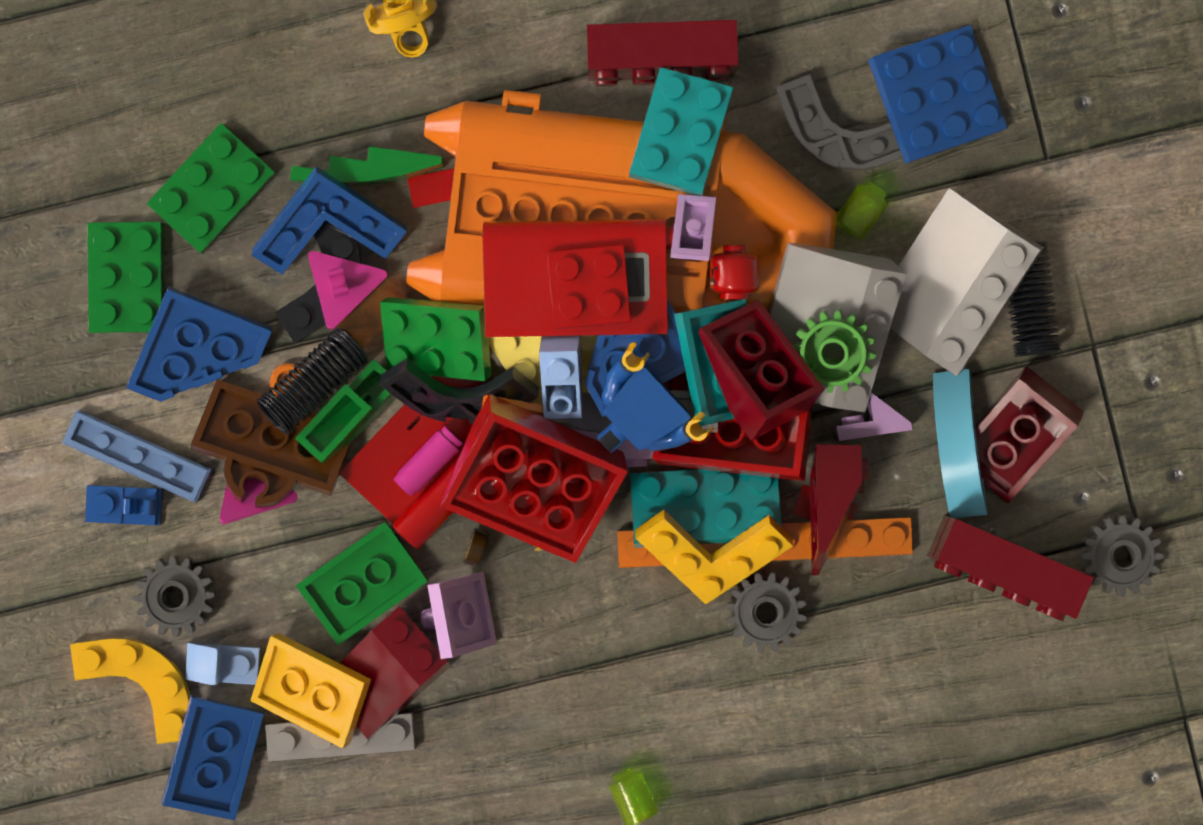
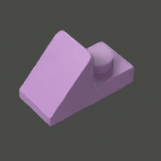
M678 194L671 258L710 260L712 256L716 197Z
M873 393L870 394L867 404L869 421L864 422L863 415L843 417L841 418L842 425L833 426L835 441L912 430L910 421Z

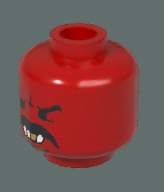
M723 245V253L714 254L710 260L711 289L720 293V299H749L750 293L755 292L759 287L758 256L754 253H746V245Z

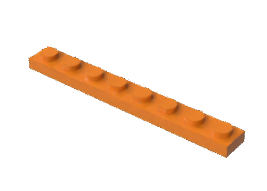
M911 517L847 520L828 558L913 554ZM810 522L782 523V528L792 537L793 547L772 561L811 559ZM617 530L619 568L664 566L645 547L634 548L633 530ZM727 543L700 545L708 553L712 554Z

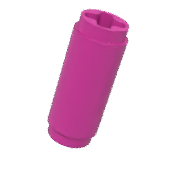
M444 426L397 472L398 474L394 477V481L407 494L413 496L452 459L463 445V442L448 427Z

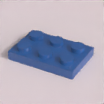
M190 695L163 794L162 805L235 821L264 713L260 710Z

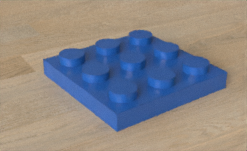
M971 25L873 56L868 60L905 164L1007 129Z

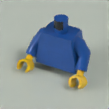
M632 342L623 357L607 374L601 397L605 404L603 413L612 423L597 436L598 440L611 453L627 439L639 451L644 448L650 451L679 447L692 440H704L714 430L713 426L709 429H704L699 425L698 422L706 416L705 413L699 412L687 422L691 418L690 412L646 366L645 363L650 354L647 352L641 358L633 354L632 351L637 344Z

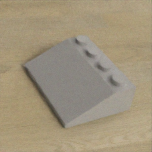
M948 188L899 265L906 273V277L890 329L925 356L958 376L963 372L1044 247L952 188Z
M787 243L768 313L790 343L793 345L797 342H803L796 333L799 328L809 331L806 320L810 316L819 322L821 310H826L829 317H834L837 308L842 309V318L848 319L853 312L856 313L854 323L859 326L867 322L869 326L864 332L865 337L875 336L876 339L872 345L868 346V349L877 351V356L875 359L866 360L873 368L870 374L860 372L863 382L860 385L853 381L849 382V390L847 392H844L841 386H835L832 393H828L827 385L821 384L824 390L814 403L837 409L866 411L906 277V273L891 259ZM832 342L825 345V353L829 358L837 360L844 357L845 352L840 344Z

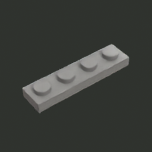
M413 712L398 713L369 739L355 727L351 743L345 748H341L290 721L267 723L265 725L268 762L416 749Z

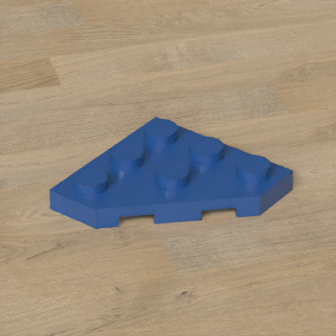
M168 286L126 388L162 402L175 397L177 393L193 387L198 388L221 379L223 375L241 368L246 369L257 365L272 332V327Z
M668 299V334L598 335L584 384L602 417L605 416L603 413L605 404L601 396L607 374L623 357L632 342L637 344L632 351L635 356L641 358L647 352L650 354L645 364L662 383L685 372L674 316L676 313Z

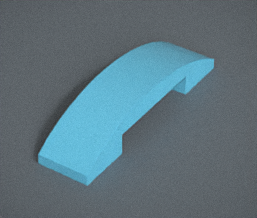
M964 369L958 376L950 371L933 373L937 442L949 515L951 518L988 515L984 478H981L973 413V405L975 404L970 369Z

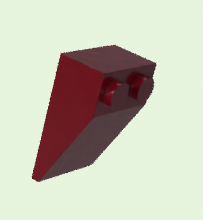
M759 299L701 327L698 331L729 411L751 441L809 411L824 390L823 386Z
M1028 366L1021 371L975 426L981 478H984V485L1007 504L1079 426L1084 411Z
M816 444L810 467L811 575L820 574L855 505L858 493L864 492V481L868 480L869 464L868 458H862L861 445Z
M400 606L378 624L340 662V664L371 679L356 727L367 739L371 738L451 667V664L445 658L441 659L438 649Z

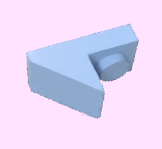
M188 642L185 679L209 685H218L219 683L255 685L261 667L262 647Z

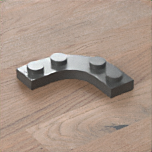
M810 74L775 87V92L792 134L799 144L817 160L844 170H867L903 158L890 122L874 129L860 132L842 129L832 122L822 107Z

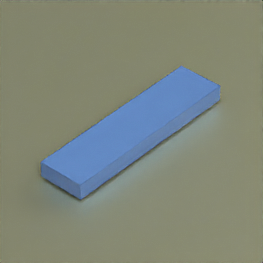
M76 410L62 441L67 446L194 503H198L213 470L82 410Z

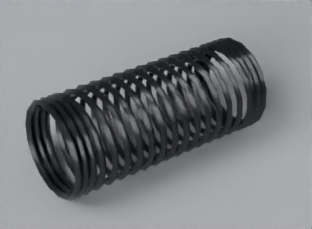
M1046 241L1036 242L1044 247L1041 254L1049 252ZM1038 257L1035 262L1049 260L1050 257ZM1033 264L1031 269L1048 267L1051 264ZM1051 270L1029 271L1025 277L1050 273ZM1052 276L1024 278L1009 301L1016 303L1008 305V308L1015 309L1011 310L1008 314L1018 315L1009 319L1011 322H1017L1011 324L1010 327L1020 328L1011 332L1013 335H1019L1013 337L1012 340L1023 341L1013 345L1015 357L1059 352L1062 350L1060 348L1062 346L1060 345L1061 341L1059 340L1043 342L1058 339L1060 335L1039 336L1058 332V328L1040 329L1056 326L1058 322L1036 323L1056 319L1058 316L1032 317L1056 312L1055 308L1033 310L1055 306L1056 303L1029 304L1051 300L1055 296L1025 298L1053 293V289L1026 291L1049 287L1053 283L1023 285L1050 280Z
M336 328L328 335L327 339H323V344L319 343L318 348H313V352L308 353V357L304 356L303 361H299L298 365H294V370H289V374H284V379L280 378L279 383L274 384V388L270 387L269 392L262 394L260 399H257V405L274 426L284 434L290 435V432H293L296 428L295 424L300 425V420L305 421V416L310 417L309 411L315 412L314 406L319 408V402L324 403V398L329 399V394H334V389L339 390V385L343 386L344 381L349 380L348 376L353 377V372L358 373V368H363L369 362L368 356L349 333L342 328ZM341 354L351 363V365L341 356ZM336 358L346 367V369L336 360ZM330 361L340 370V372L330 363ZM287 377L292 380L293 384L288 381ZM277 386H279L284 393H282ZM273 391H275L278 394L279 398L276 395H274Z

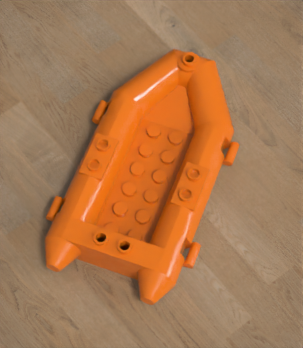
M504 90L502 105L464 101L426 116L424 136L456 157L445 250L410 262L407 270V284L432 301L484 306L482 244L484 222L666 218V226H674L678 194H691L629 177V171L644 121L540 109L542 95L529 92ZM509 105L533 108L532 115L509 112ZM725 116L702 195L716 197L712 256L716 253H723V245H746V253L756 254L759 258V287L755 292L750 293V298L746 299V303L748 305L759 299L768 312L787 243L834 250L838 213L744 133L725 131ZM667 249V299L675 313L741 300L720 299V293L711 289L710 260L671 258V249Z

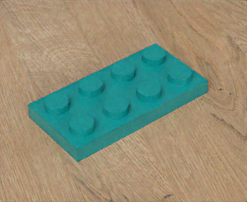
M704 469L630 473L634 548L644 547L636 540L635 529L663 510L699 544L728 543L768 515L782 527L778 478Z

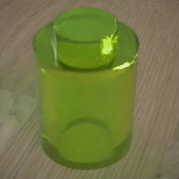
M868 182L866 186L858 183L838 211L837 225L851 236L863 241L888 206V203L884 200L887 194L871 182Z
M627 767L611 775L613 781L607 786L624 825L641 823L659 812L641 770L633 772L632 767Z

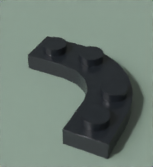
M325 220L313 235L318 242L321 253L361 264V252L358 241ZM316 285L275 312L295 344L326 326Z
M408 358L382 373L379 384L406 406L421 415L442 422H446L447 417L469 419V424L474 423L482 408L483 396L492 394L496 397L532 402L538 398L539 387L514 367L489 382L476 387L457 388L448 386L432 378Z

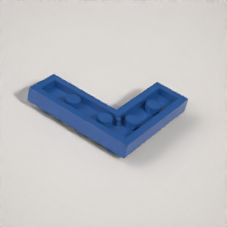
M316 166L252 248V256L283 275L326 220L386 259L407 233V226Z

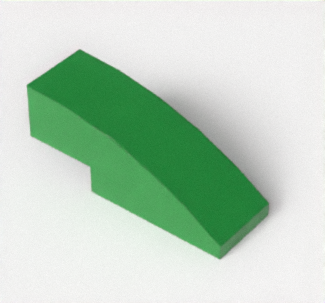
M373 359L349 386L345 384L295 439L322 464L328 461L359 435L396 399V397L379 385L381 374L386 370Z

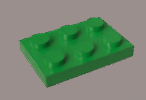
M220 123L146 204L199 253L203 254L273 179L276 173Z
M87 223L88 333H149L164 297V223Z
M386 297L380 301L387 370L408 358L430 376L486 381L492 376L489 338L485 337L484 306Z
M385 521L295 586L336 644L340 645L429 580L391 526Z

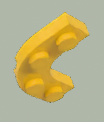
M106 638L70 644L75 681L106 676H121L139 683L148 694L152 705L157 744L178 741L190 699V691L183 674L173 661H170L164 654L153 648L154 646L131 638Z

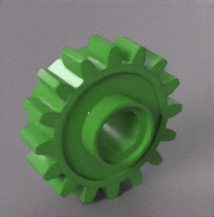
M837 308L834 317H829L826 310H821L819 322L810 316L806 320L809 331L799 328L796 333L803 342L793 344L795 350L800 352L801 358L820 384L827 385L828 393H832L835 386H841L842 390L847 392L849 390V382L851 381L860 385L863 382L860 372L870 374L873 368L866 360L875 359L877 356V351L868 349V346L875 342V336L865 337L864 335L869 326L868 323L865 322L857 326L854 323L857 314L854 312L848 319L842 318V309ZM832 342L840 344L845 352L844 357L837 360L829 358L825 353V345Z

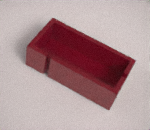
M737 20L586 24L588 81H596V86L599 87L617 86L618 80H632L633 85L638 86L655 84L654 79L658 77L660 67L694 77H706V80L724 83L728 82V77L735 75L738 67Z
M947 516L943 517L927 554L928 557L936 560L933 567L959 578L962 571L970 574L968 582L992 592L999 586L1004 589L1001 596L1029 607L1032 600L1038 603L1035 608L1036 611L1062 622L1066 615L1077 619L1094 579L1092 576Z

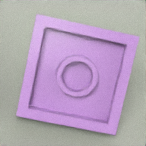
M484 572L472 573L427 585L432 608L422 611L421 623L425 630L436 629L441 659L456 657L497 644Z

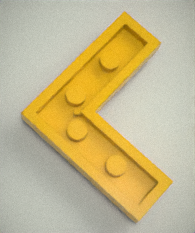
M665 510L635 529L636 540L705 604H708L793 547L792 537L770 515L712 554L708 553Z

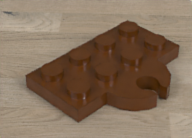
M217 379L190 446L191 450L225 461L224 477L227 488L234 498L240 503L246 498L244 486L252 479L261 480L265 484L264 491L256 496L255 508L278 505L290 496L296 485L332 496L352 441L322 464L295 439L318 414L317 412L309 411L310 417L305 416V421L300 420V425L295 424V430L290 432V435H286L274 426L258 407L257 399H260L262 394Z

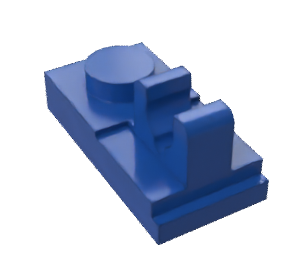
M87 485L85 522L161 525L163 489Z

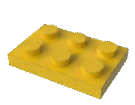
M276 633L270 637L250 701L341 748H345L351 743L371 679L280 633Z

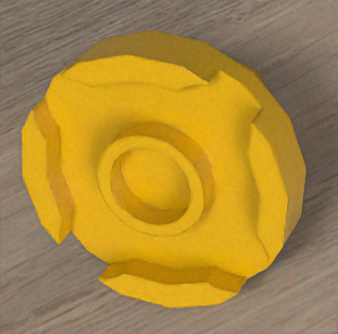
M383 0L384 3L375 9L372 3L366 7L363 15L370 32L375 34H391L395 47L403 56L410 58L418 57L426 51L429 33L424 20L436 10L438 6L436 0ZM407 31H414L420 34L422 42L417 46L411 47L403 42L401 36Z

